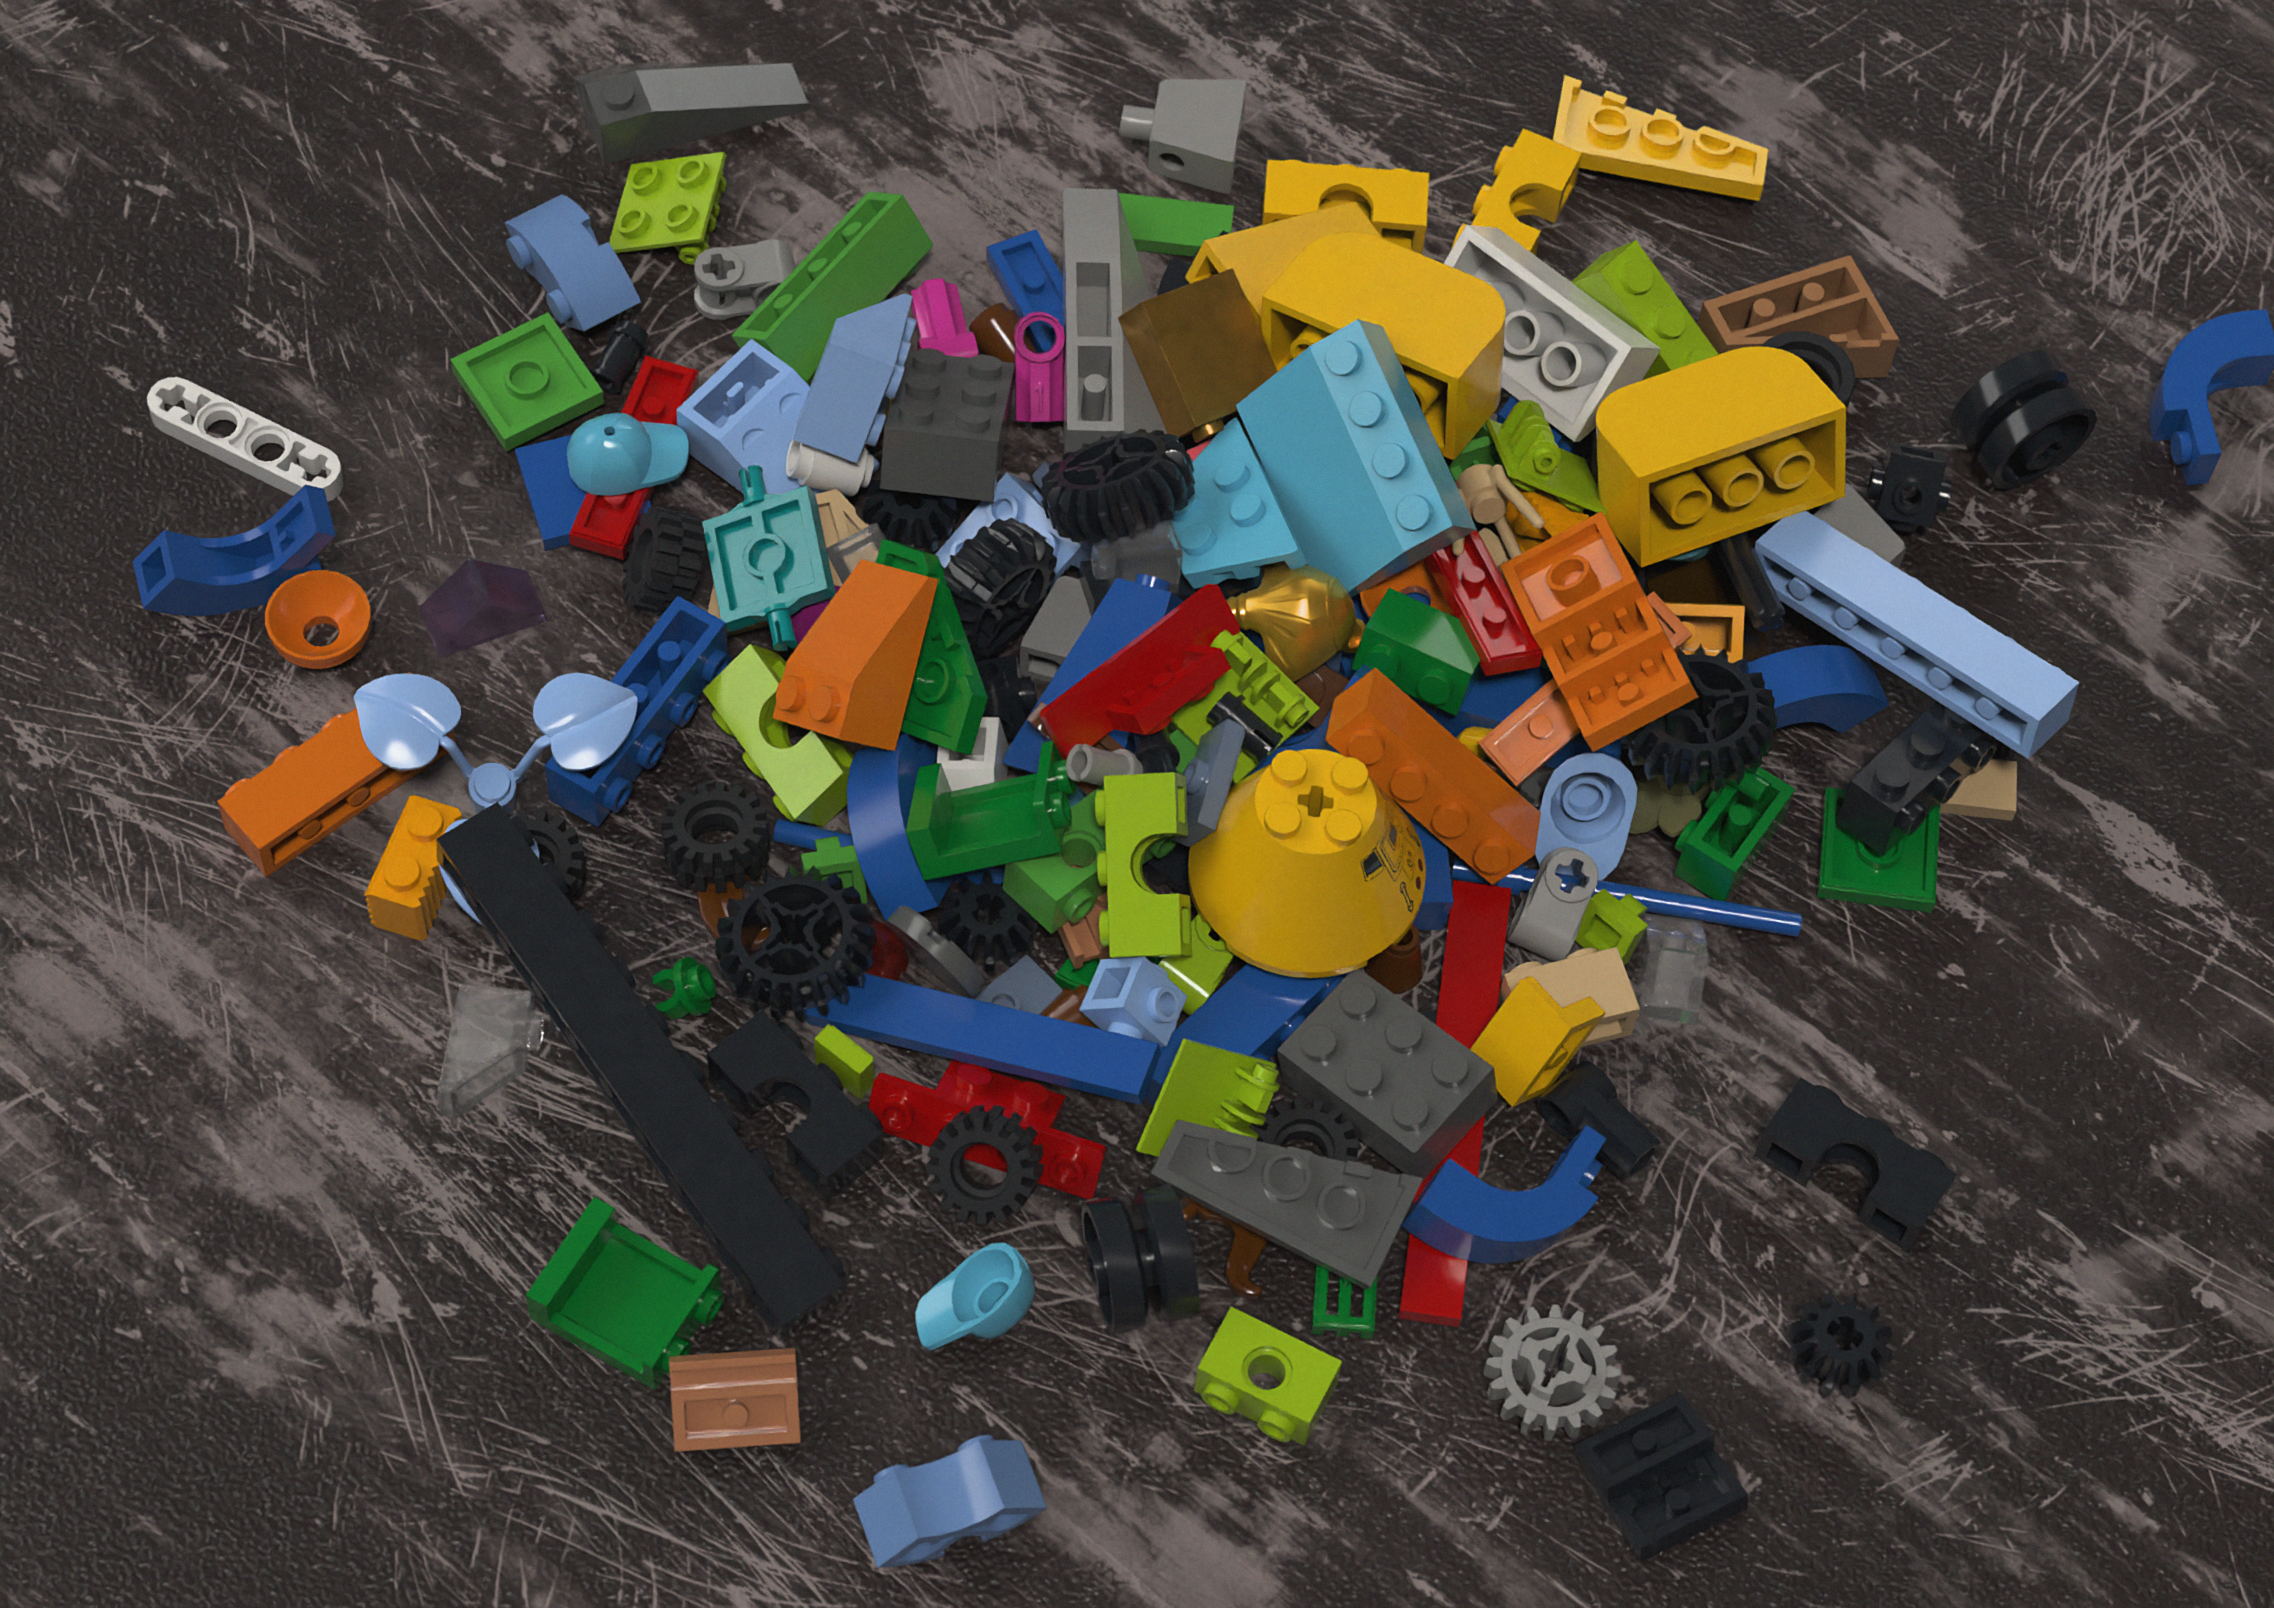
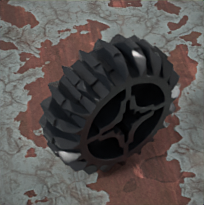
M1139 429L1129 434L1121 431L1116 436L1108 438L1101 436L1099 441L1091 444L1083 443L1081 449L1065 453L1063 461L1054 462L1049 467V472L1041 479L1043 485L1041 493L1044 499L1042 500V505L1047 519L1050 518L1053 529L1057 530L1059 537L1070 538L1072 542L1076 543L1088 540L1090 544H1097L1105 539L1115 542L1120 537L1128 535L1135 537L1137 532L1145 529L1154 530L1157 523L1171 520L1174 517L1175 511L1183 510L1188 505V500L1195 494V480L1192 473L1195 470L1190 454H1186L1183 443L1179 442L1176 435L1165 434L1162 430H1154L1148 433L1145 429Z
M1014 518L1005 521L998 519L992 522L989 528L986 526L980 528L972 540H964L963 547L956 555H950V562L943 570L944 578L947 582L946 586L951 591L975 662L989 659V657L995 658L1000 655L1003 647L1014 644L1015 637L1022 630H1027L1028 622L1033 615L1038 613L1039 605L1049 594L1047 587L1055 579L1056 573L1053 570L1056 567L1057 558L1053 555L1054 548L1045 541L1046 538Z
M1700 644L1694 654L1686 655L1677 645L1675 652L1698 698L1620 738L1622 748L1629 749L1628 757L1631 759L1632 766L1645 764L1644 772L1647 775L1648 781L1664 775L1665 784L1669 791L1678 782L1688 783V788L1692 795L1697 791L1700 784L1706 783L1718 793L1719 789L1723 786V779H1727L1739 786L1741 780L1744 779L1745 771L1756 773L1762 763V756H1768L1769 751L1772 749L1773 732H1776L1777 715L1774 710L1775 699L1772 695V690L1764 689L1765 681L1763 680L1762 672L1749 673L1746 658L1734 663L1728 662L1725 648L1716 656L1706 655L1702 644Z
M789 864L785 872V878L775 880L774 875L765 870L763 876L764 885L757 888L744 882L742 892L745 900L728 898L726 908L729 917L718 918L717 931L720 938L715 940L714 950L717 959L720 960L718 968L723 980H726V983H730L732 995L738 1001L747 998L749 1008L755 1014L769 1006L771 1017L779 1022L787 1010H793L795 1018L803 1023L807 1015L806 1009L817 1007V1011L826 1017L829 1011L828 1001L834 998L838 1002L847 1005L850 999L847 986L864 988L866 978L863 970L873 968L875 956L872 948L876 947L877 935L875 928L871 926L873 922L871 911L866 904H861L860 894L854 886L844 888L842 879L836 873L822 881L820 871L813 865L804 877H798L796 869ZM767 926L769 936L759 944L761 950L750 958V950L755 938ZM841 929L843 932L840 943L832 956L826 961L822 951L832 942L830 936ZM784 937L789 941L788 945L785 944ZM794 942H799L797 945H792ZM803 942H806L808 950L802 945Z

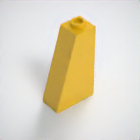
M1353 201L1204 240L1185 278L1191 284L1233 268L1261 332L1262 295L1307 245L1323 236L1339 232H1362L1382 237L1357 203Z

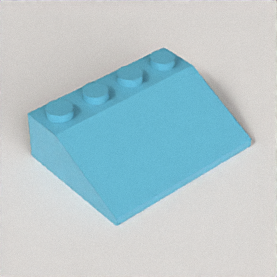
M1360 319L1355 320L1309 346L1236 405L1273 490L1308 562L1307 565L1324 571L1332 577L1335 576L1347 589L1350 597L1361 593L1477 530L1383 326Z

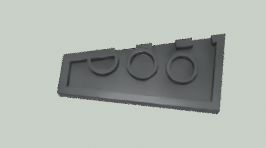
M1177 1120L1148 1176V1178L1161 1185L1170 1184L1175 1192L1365 1290L1372 1286L1423 1180L1421 1177L1404 1173L1398 1175L1372 1169L1373 1166L1347 1160L1343 1162L1314 1155L1312 1151L1291 1146H1287V1148L1256 1141L1253 1137L1182 1120Z

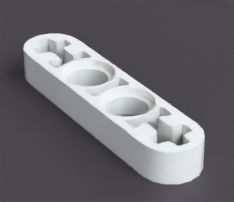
M179 377L165 378L151 387L147 395V404L155 427L162 432L292 496L304 485L324 489L327 502L332 501L340 494L343 488L341 464L337 455L331 450L186 379ZM180 400H183L186 410L175 405ZM167 403L174 405V407L169 411H165L164 405ZM190 415L195 417L193 424ZM218 420H229L237 425L236 430L225 438H214L206 433L208 427ZM266 443H276L285 449L283 454L273 461L264 462L254 457L256 449ZM297 457L299 458L300 466L295 464ZM322 469L326 470V479L317 476L312 482L307 481L306 472L317 475Z

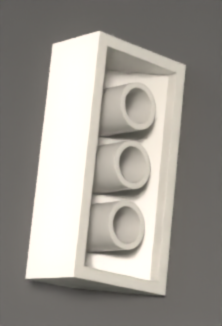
M1466 225L1444 264L1459 269L1487 282L1500 294L1504 301L1506 317L1501 387L1520 401L1532 400L1537 402L1544 412V419L1574 442H1580L1596 428V412L1601 402L1612 392L1624 386L1642 381L1661 350L1660 347L1496 227Z

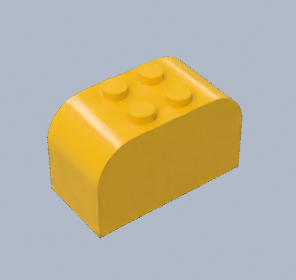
M1339 232L1323 236L1307 245L1262 295L1261 334L1277 371L1281 370L1309 346L1357 319L1383 326L1438 447L1446 458L1453 461L1492 416L1500 402L1506 309L1500 294L1490 284L1475 276L1372 234Z
M1761 346L1734 349L1624 386L1609 394L1597 409L1596 440L1599 500L1607 512L1605 517L1614 535L1641 568L1845 497L1846 406L1804 360L1788 351Z

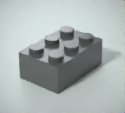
M930 348L909 351L904 363L905 370L896 395L891 400L884 427L880 489L993 502L1010 425L1015 363L1001 362L998 358L990 355H977L971 358L945 355L942 351Z
M1361 969L1350 972L1277 1049L1284 1083L1312 1104L1314 1098L1325 1101L1323 1112L1329 1114L1334 1106L1342 1112L1341 1123L1343 1124L1350 1120L1355 1128L1353 1135L1405 1174L1423 1178L1422 1182L1498 1100L1493 1066Z

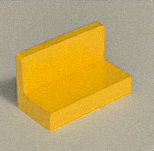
M1528 976L1519 981L1470 1050L1494 1067L1497 1091L1514 1107L1550 1089L1606 1012L1591 996L1562 1008L1533 976Z

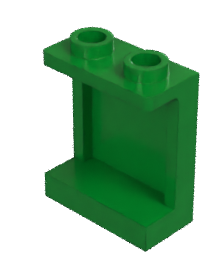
M1053 741L1042 743L1037 773L951 791L941 763L918 767L906 834L924 881L1062 851L1065 827L1072 825L1069 797L1071 794L1076 793L1077 784L1076 781H1073L1068 776L1066 771L1067 759L1061 760L1058 749Z
M596 1197L589 1203L526 1294L531 1320L654 1390L657 1389L666 1374L670 1375L669 1357L689 1355L692 1345L688 1341L700 1324L708 1326L712 1323L725 1299V1294L722 1293L721 1272L719 1268L709 1263L702 1271L617 1223L615 1208Z

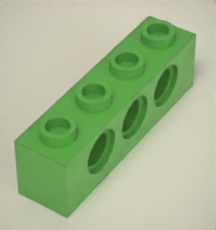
M1176 729L1169 736L1172 744L1178 748L1180 753V762L1176 767V771L1178 774L1183 775L1189 762L1195 758L1198 748ZM1104 786L1098 787L1071 807L1072 825L1065 827L1061 852L1006 863L1002 889L1051 934L1068 921L1076 923L1083 919L1094 907L1097 898L1107 891V886H1100L1097 874L1098 852L1106 850L1105 826H1098L1095 814L1097 790H1104ZM1171 837L1156 841L1146 851L1142 865L1154 856L1157 858L1164 857L1178 842L1172 840ZM1069 865H1078L1084 868H1075Z

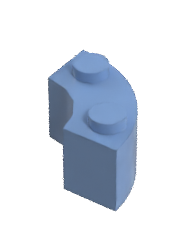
M561 194L505 222L511 238L506 240V245L513 261L520 269L525 268L527 273L535 277L547 291L546 300L548 306L559 323L565 322L567 327L585 331L641 302L626 270L609 242L599 246L590 226L591 218L569 197Z
M991 1435L974 1437L961 1444L958 1452L931 1463L910 1468L906 1464L888 1467L874 1476V1484L853 1499L877 1568L904 1566L945 1556L944 1549L960 1538L980 1536L983 1543L1012 1530L1047 1509L1022 1440H994Z

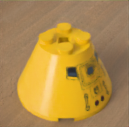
M1322 749L1284 750L1278 753L1269 765L1229 788L1216 830L1190 846L1188 881L1191 897L1203 922L1207 921L1213 930L1226 941V948L1234 955L1249 964L1272 973L1300 978H1323L1342 975L1367 966L1368 959L1381 953L1391 944L1395 946L1405 936L1412 926L1422 903L1426 882V864L1421 841L1410 819L1400 806L1368 775V770L1364 763L1356 758L1345 757L1341 754Z

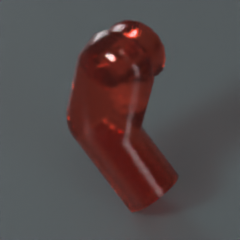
M873 919L871 926L875 928L877 943L875 944L876 947L872 948L875 962L873 968L868 969V973L899 981L901 971H906L909 964L906 949L889 930L887 925Z

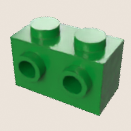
M1391 588L1387 590L1365 626L1351 667L1355 671L1363 664L1371 669L1376 667L1404 693L1455 716L1459 713L1482 671L1479 664L1480 659L1458 618Z
M1758 767L1756 774L1772 783L1769 793L1761 803L1756 802L1723 781V786L1719 789L1718 793L1713 790L1708 797L1705 808L1709 810L1702 820L1698 822L1692 819L1676 842L1675 849L1681 852V856L1674 874L1715 900L1727 901L1782 824L1796 790L1761 767Z

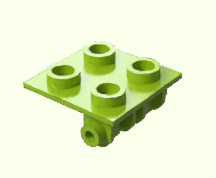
M725 152L631 164L609 244L615 253L674 246L680 253L679 258L681 261L694 265L698 255L709 249L708 240L710 236L708 233L712 232L716 226L715 218L718 217L720 211L719 199L727 185V181L723 176V166L726 159Z
M1532 400L1518 402L1512 408L1503 424L1488 419L1487 426L1496 445V451L1499 453L1507 472L1506 475L1512 483L1526 491L1535 492L1539 488L1551 493L1563 505L1572 510L1583 512L1587 508L1597 513L1602 511L1604 516H1606L1607 512L1599 500L1598 488L1585 458L1558 447L1554 441V435L1549 423L1544 419V412L1537 402Z
M1224 630L1213 640L1210 647L1222 649L1231 669L1214 681L1215 687L1209 694L1196 701L1187 702L1171 715V722L1198 748L1201 736L1210 731L1214 725L1206 718L1214 705L1228 691L1235 697L1242 694L1246 697L1243 704L1276 732H1280L1283 735L1282 740L1271 753H1267L1269 756L1314 716L1320 708L1241 631L1233 636L1229 631ZM1242 748L1232 778L1234 784L1243 780L1258 766L1254 761L1255 759Z
M1183 1038L1136 1150L1158 1157L1177 1120L1253 1137L1257 1141L1259 1135L1249 1127L1251 1123L1264 1125L1266 1118L1260 1113H1266L1274 1092H1278L1280 1087L1275 1082L1279 1071L1275 1069L1276 1064L1271 1061Z

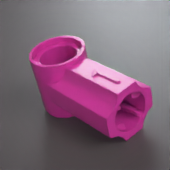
M943 278L925 280L921 286L911 291V308L913 317L917 320L915 326L919 337L917 340V350L930 348L942 351L945 355L966 358L979 355L975 335L973 332L967 331L957 284H950Z
M1042 311L1030 312L1020 318L1015 326L1013 335L1015 341V421H1064V329L1058 319L1051 314ZM1045 321L1054 329V343L1044 352H1032L1024 344V331L1032 322Z

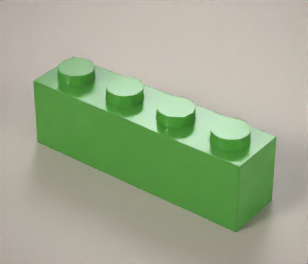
M867 192L731 336L740 349L749 340H754L793 368L809 384L813 381L836 319L885 301L886 296L902 279L910 276L917 270L920 264L919 261L934 244L902 194Z

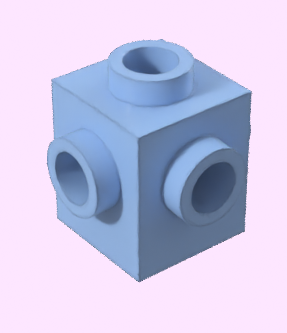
M1144 956L1101 959L1079 1010L1102 1030L1159 1043L1160 1047H1167L1172 1032L1176 1028L1177 1020L1187 995L1168 979L1169 975L1162 967L1151 963Z

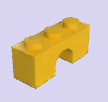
M1523 129L1513 148L1507 145L1503 147L1493 175L1497 176L1492 187L1487 184L1482 186L1473 207L1472 214L1476 215L1471 225L1496 227L1536 256L1541 231L1523 224L1516 217L1534 215L1556 223L1576 185L1583 152ZM1463 223L1459 228L1452 248L1467 224Z
M1267 160L1262 225L1355 201L1383 239L1422 255L1427 227L1429 173L1413 172L1402 168L1388 170L1357 167L1351 164L1327 165L1304 163L1299 160Z

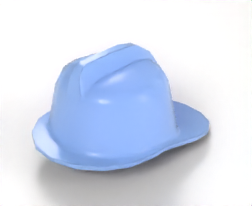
M1583 753L1567 759L1553 771L1546 784L1539 809L1541 816L1535 849L1539 866L1545 856L1554 849L1571 847L1583 851L1593 859L1598 870V880H1603L1617 867L1625 849L1637 801V786L1632 772L1620 760L1604 753ZM1573 859L1569 866L1559 864L1555 870V873L1578 877L1583 875L1575 870L1576 859Z

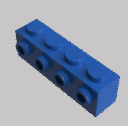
M680 596L674 599L610 681L632 690L637 696L636 717L626 740L611 758L589 770L567 771L561 768L552 756L545 765L549 799L596 827L600 826L610 811L617 813L621 810L631 794L633 781L643 768L649 770L658 762L664 751L666 738L676 725L683 727L691 719L702 690L729 665L731 656L728 654L726 622Z

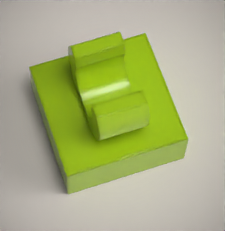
M1603 888L1591 897L1582 916L1581 926L1575 941L1584 948H1596L1598 951L1617 947L1622 962L1625 965L1628 963L1648 927V924L1639 918L1648 908L1630 893L1619 901Z

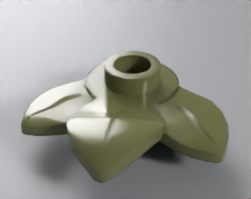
M1631 759L1622 762L1632 772L1637 786V801L1629 830L1630 834L1649 832L1659 826L1665 834L1675 837L1681 835L1692 819L1699 821L1702 815L1700 801L1710 791L1708 783L1700 784L1694 795H1692L1688 788V783L1678 782L1669 791L1665 784L1664 775L1648 781L1647 775L1644 772L1645 764L1632 766Z

